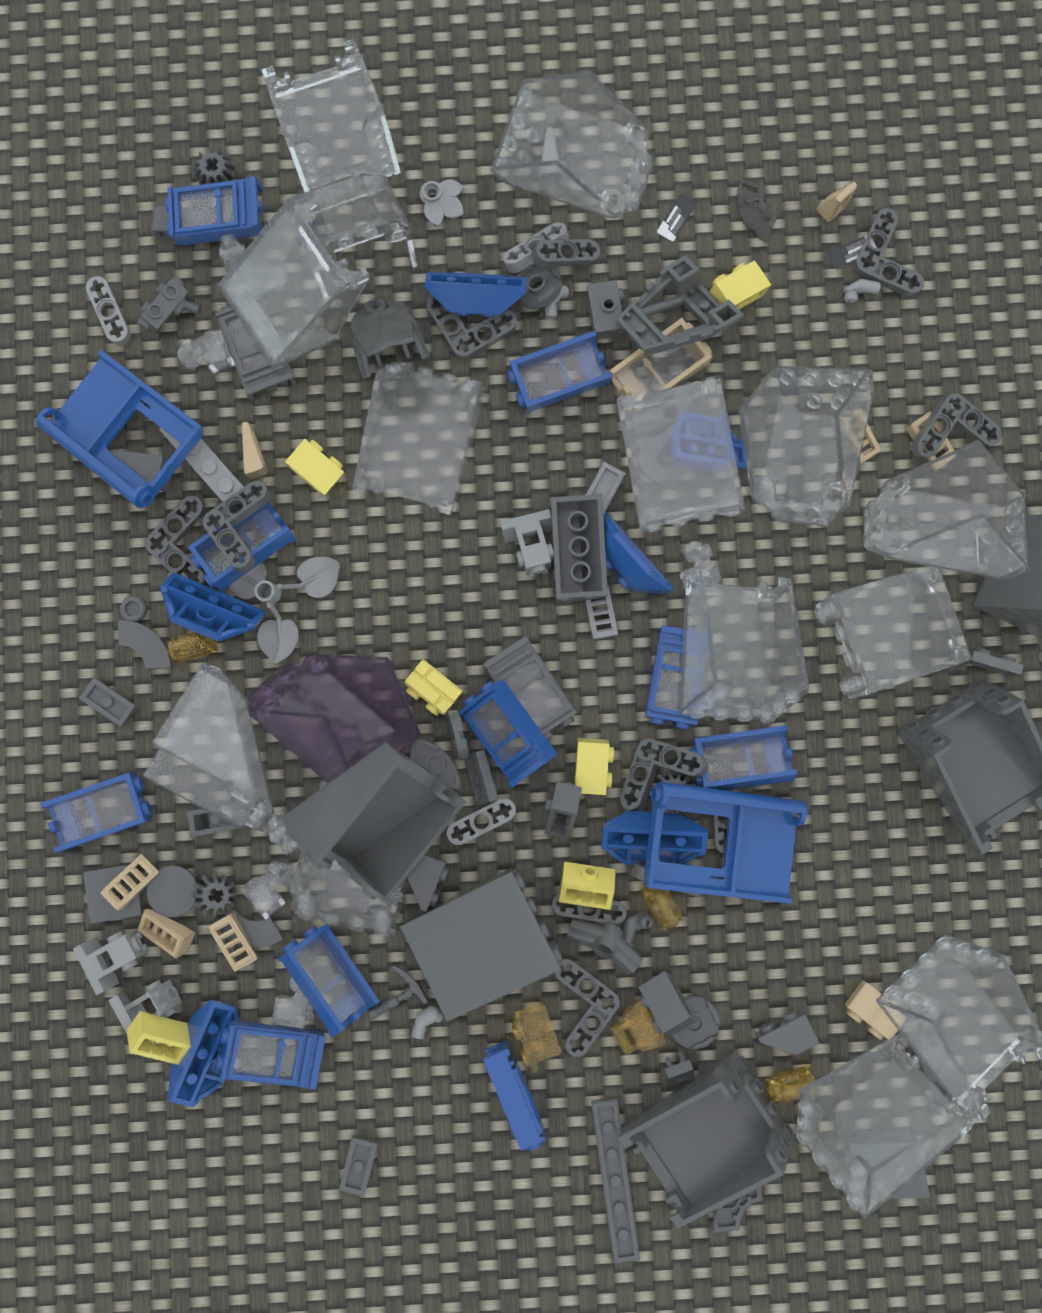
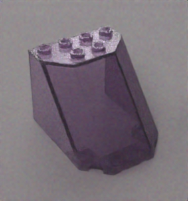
M312 654L305 657L298 664L289 663L280 667L272 676L267 678L256 690L248 695L250 703L248 712L250 716L328 784L384 743H388L400 753H403L421 735L388 657Z

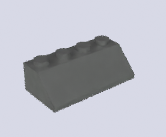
M602 494L551 497L555 584L558 603L586 601L608 596Z

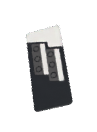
M680 194L657 230V233L670 241H674L697 203Z
M866 236L828 253L836 270L855 262ZM870 238L871 246L877 248L873 239Z

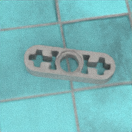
M560 222L553 223L508 250L503 256L507 270L511 273H517L534 264L531 257V249L540 241L569 239L566 225Z
M100 276L90 278L86 283V291L107 338L115 345L121 346L126 344L131 338V331L111 286ZM97 285L102 287L101 291L105 298L101 299L96 292ZM107 305H112L115 308L113 315L109 317L103 316V308ZM112 323H116L121 330V336L118 338L115 336L116 331Z
M500 799L452 823L447 829L448 840L455 845H462L510 821L516 813L515 804L509 799ZM499 804L510 805L512 808L509 811L510 816L505 818L503 814L496 817L499 822L493 824L492 815L487 810L493 808L494 813L500 809ZM479 814H484L489 819V825L485 829H478L474 824V819ZM469 819L470 826L476 834L471 836L470 831L463 834V840H459L458 837L453 838L454 827L458 826L459 829L466 827L467 824L464 821Z

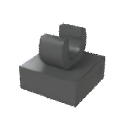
M682 1052L678 1053L680 1062L676 1065L670 1062L669 1057H665L667 1066L665 1071L671 1087L695 1078L690 1060H685Z

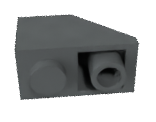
M426 853L407 876L418 904L424 912H427L429 907H435L439 897V893L435 892L439 882L444 884L449 869L445 868L446 861Z
M791 1010L782 1015V1020L774 1024L772 1021L767 1022L758 1028V1032L754 1033L760 1043L794 1055H798L820 1044L806 1015L802 1011Z

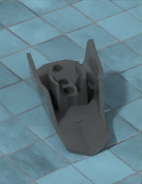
M375 298L364 303L366 310L361 309L353 316L350 323L353 333L352 345L363 379L371 377L367 357L372 356L374 364L382 367L378 352L389 346L402 344L408 358L412 354L409 343L415 341L422 359L430 356L418 324L410 315L407 306L402 302L386 301L387 303H385L383 298Z

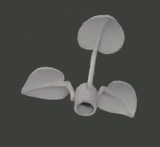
M329 557L310 558L304 561L297 570V576L302 583L276 585L266 581L267 571L265 565L260 563L229 586L233 593L240 598L252 599L256 596L259 600L266 602L267 607L270 608L277 621L268 620L264 622L257 633L258 644L272 663L277 664L289 657L299 641V630L296 623L292 620L281 621V616L274 607V603L281 597V590L297 589L305 586L306 593L311 597L323 598L328 596L337 584L340 569L338 561ZM228 561L223 562V571L231 566Z

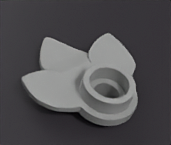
M447 179L441 183L428 181L421 187L420 198L425 204L424 214L430 223L440 226L444 216L454 219L463 215L462 204L457 198L463 190V186L460 183ZM430 192H435L437 194L433 198L428 196Z

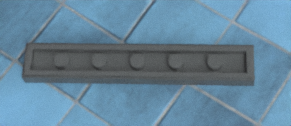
M617 1097L592 1100L591 1105L614 1264L640 1260L625 1150L618 1140L622 1129Z

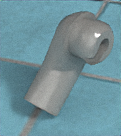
M860 279L845 287L843 291L845 295L844 300L847 303H854L858 300L857 294L862 292L878 294L881 284L877 281Z
M562 285L559 296L545 307L546 319L558 318L557 302L569 295V289L566 285Z
M429 1006L418 1012L411 1037L424 1039L426 1027L434 1022L439 1023L442 1021L444 1014L441 1008Z

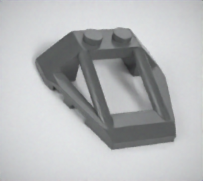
M685 255L666 266L660 272V277L654 283L651 282L645 288L646 292L638 300L635 299L616 320L617 324L644 354H652L708 339L742 320L744 314L730 300L720 304L701 284L700 269ZM672 283L677 297L646 306ZM684 305L702 325L664 336L648 319V316Z

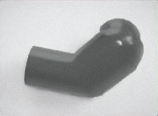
M638 912L628 917L623 927V939L632 945L636 931L643 928L648 929L652 926V917L646 912Z

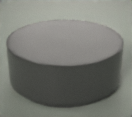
M127 597L121 603L120 613L128 621L139 622L147 615V605L138 597Z

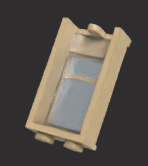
M681 318L661 333L664 336H669L693 328V326ZM701 341L652 354H644L639 348L610 370L612 375L611 382L635 413L643 412L678 387L682 381L685 382L702 368L709 365L712 359V352L705 342L701 343Z

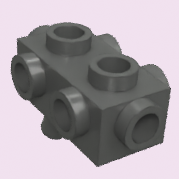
M174 276L168 283L163 281L155 290L157 297L153 302L147 300L139 310L142 315L137 323L147 332L152 330L156 334L172 313L178 316L183 309L197 314L199 304L185 300L188 293L185 289L186 285Z

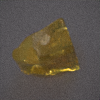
M194 631L170 638L171 641L167 642V652L171 657L172 664L185 662L219 651L216 640Z
M646 886L640 889L644 900L664 931L674 928L684 921L682 912L668 890L647 888Z
M637 998L627 1007L619 1023L609 1028L625 1055L637 1049L647 1051L666 1044L662 1032L658 1033L651 1020L653 1017L649 1010L644 1007L640 998ZM627 1028L634 1038L631 1042H629L623 1032Z
M811 1065L764 1079L770 1101L782 1102L784 1104L798 1098L812 1096V1092L818 1088Z

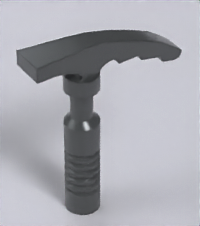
M395 965L392 966L395 972L404 977L406 983L409 982L410 988L404 989V992L400 995H394L380 1003V1005L378 1004L368 1010L372 1020L398 1006L400 1001L407 997L410 999L413 997V993L418 995L423 1004L428 1002L420 985L402 968Z

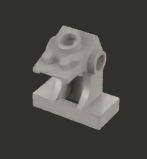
M547 509L501 521L500 524L505 543L516 540L519 543L521 551L516 552L519 566L525 567L526 575L530 574V577L537 576L536 574L549 573L548 569L551 568L550 559L554 558V552L551 543L546 544L543 533L553 531L550 510ZM537 535L539 543L525 546L524 538Z
M122 931L107 938L108 944L101 947L97 937L73 948L96 995L119 984L114 973L115 970L121 967L124 972L138 964L137 958L147 954L148 946L142 944L140 940L142 934L140 932L133 931L123 935ZM106 951H108L114 963L112 966L105 955Z
M160 980L152 983L145 988L146 994L132 1002L125 991L108 1000L126 1034L127 1029L139 1011L149 1013L143 1003L148 998L151 999L157 1010L153 1013L154 1015L167 1018L177 1012L175 1006L182 1003L170 980L161 984Z

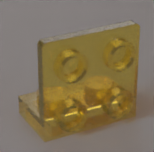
M542 1002L515 1012V1020L512 1021L513 1026L511 1027L516 1041L521 1040L523 1043L521 1055L526 1067L531 1066L533 1072L538 1071V1062L562 1053L546 1006Z

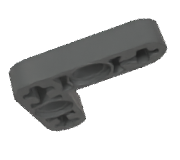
M884 208L878 212L871 224L854 262V270L865 279L880 282L881 286L903 296L914 297L924 286L922 275L882 257L898 223L897 213L890 208ZM884 217H887L889 220L884 231L879 230ZM870 238H879L882 241V247H872ZM868 254L873 255L869 262V267L867 269L864 268L863 262L868 257ZM883 270H893L895 278L887 280L883 276ZM901 275H903L904 277L901 279L900 284L896 283ZM910 280L914 281L913 289L909 288L908 282Z
M433 295L427 300L429 315L454 355L461 360L469 359L512 334L517 327L516 315L513 311L505 310L501 315L489 317L467 330L457 313L448 314L449 311L442 305L443 312L445 313L442 317L437 308L433 309L434 302L441 303ZM505 317L506 320L511 319L510 326L507 327L504 324L498 327L499 333L496 334L492 323H495V327L502 324V318ZM454 321L457 323L458 328L454 332H447L444 329L445 323ZM482 329H488L491 331L492 336L489 340L483 341L479 339L478 332ZM472 335L474 336V340L478 345L476 347L474 345V342L469 344L470 342H472L470 337ZM463 342L464 345L469 344L468 351H458L459 343Z
M958 393L947 394L939 400L913 440L912 452L918 458L934 456L954 425L981 446L996 445L1002 437V431L994 421ZM954 400L953 406L955 409L949 410L951 408L949 401ZM968 413L973 414L975 418V423L972 427L966 424ZM936 419H940L943 422V429L940 433L934 429ZM986 430H990L989 435L991 439H986L988 436L985 432ZM922 442H927L926 447L928 451H922L924 449Z
M261 481L249 483L209 511L203 518V526L230 565L240 573L250 571L255 564V558L233 527L269 502L271 493ZM257 490L261 493L259 497L254 494ZM246 497H247L248 500L250 501V504H249V505H248L247 502L244 500ZM237 503L243 504V508L239 513H231L233 505ZM217 520L223 530L219 532L212 522ZM234 536L235 541L231 546H223V541L226 537ZM237 551H239L245 559V562L242 564L239 562V559L234 554Z
M187 496L150 533L145 541V546L148 552L171 573H182L181 576L191 579L183 572L188 569L195 575L199 573L197 576L199 579L198 583L205 585L206 580L203 575L206 573L202 569L199 570L192 560L176 546L205 513V505L199 498ZM190 503H192L193 505L198 503L196 505V508L198 509L196 513L192 511L189 512L190 509L187 506ZM182 512L190 520L186 522L183 517L179 516V513ZM173 520H180L182 523V528L177 533H172L169 530V524ZM164 530L172 539L169 540L161 532ZM164 538L161 542L162 549H154V540L161 541ZM174 555H181L183 559L181 566L178 568H172L170 565V559Z
M647 738L642 740L637 747L621 792L620 802L622 806L630 811H640L645 806L659 766L693 778H700L708 770L706 758L695 752ZM653 748L659 751L660 755L648 754L646 749ZM676 751L678 760L676 763L669 765L667 763V756L670 752ZM685 759L693 763L697 761L700 764L699 768L693 769L685 765ZM645 768L647 777L644 781L638 782L636 774L638 770ZM633 784L642 787V789L633 788ZM629 797H637V802L629 801Z
M562 958L563 961L559 962L560 966H567L569 963L572 965L570 969L575 975L578 974V971H581L582 974L577 977L575 985L570 983L574 980L570 975L565 974L564 977L560 975L561 970L555 972L557 979L590 1003L565 1039L567 1052L574 1057H580L589 1050L617 1011L620 1001L615 991L574 960ZM586 978L594 982V988L589 993H584L579 988L580 982ZM599 986L603 988L600 993L604 997L613 996L612 1002L614 1005L612 1007L609 1005L605 1008L602 1007L603 1001L598 996H596L595 1001L591 999L597 994ZM591 1015L598 1017L600 1020L598 1028L590 1030L585 1026L586 1018ZM581 1027L591 1038L588 1039L585 1035L581 1041L583 1048L577 1047L573 1050L571 1049V1040L579 1039L582 1034L577 1030Z

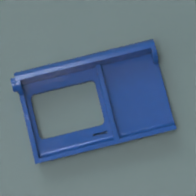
M100 350L98 352V362L59 411L53 407L43 409L37 416L36 425L137 508H143L153 502L154 497L199 442L203 434V428L108 354ZM137 411L142 412L180 443L178 449L164 464L152 482L144 480L108 450L110 443ZM49 414H53L51 421L45 418Z
M658 782L652 788L651 801L653 805L644 874L647 888L792 904L789 888L796 826H802L807 818V805L804 801L667 782ZM665 810L726 817L728 819L723 866L721 868H710L661 862L658 856Z

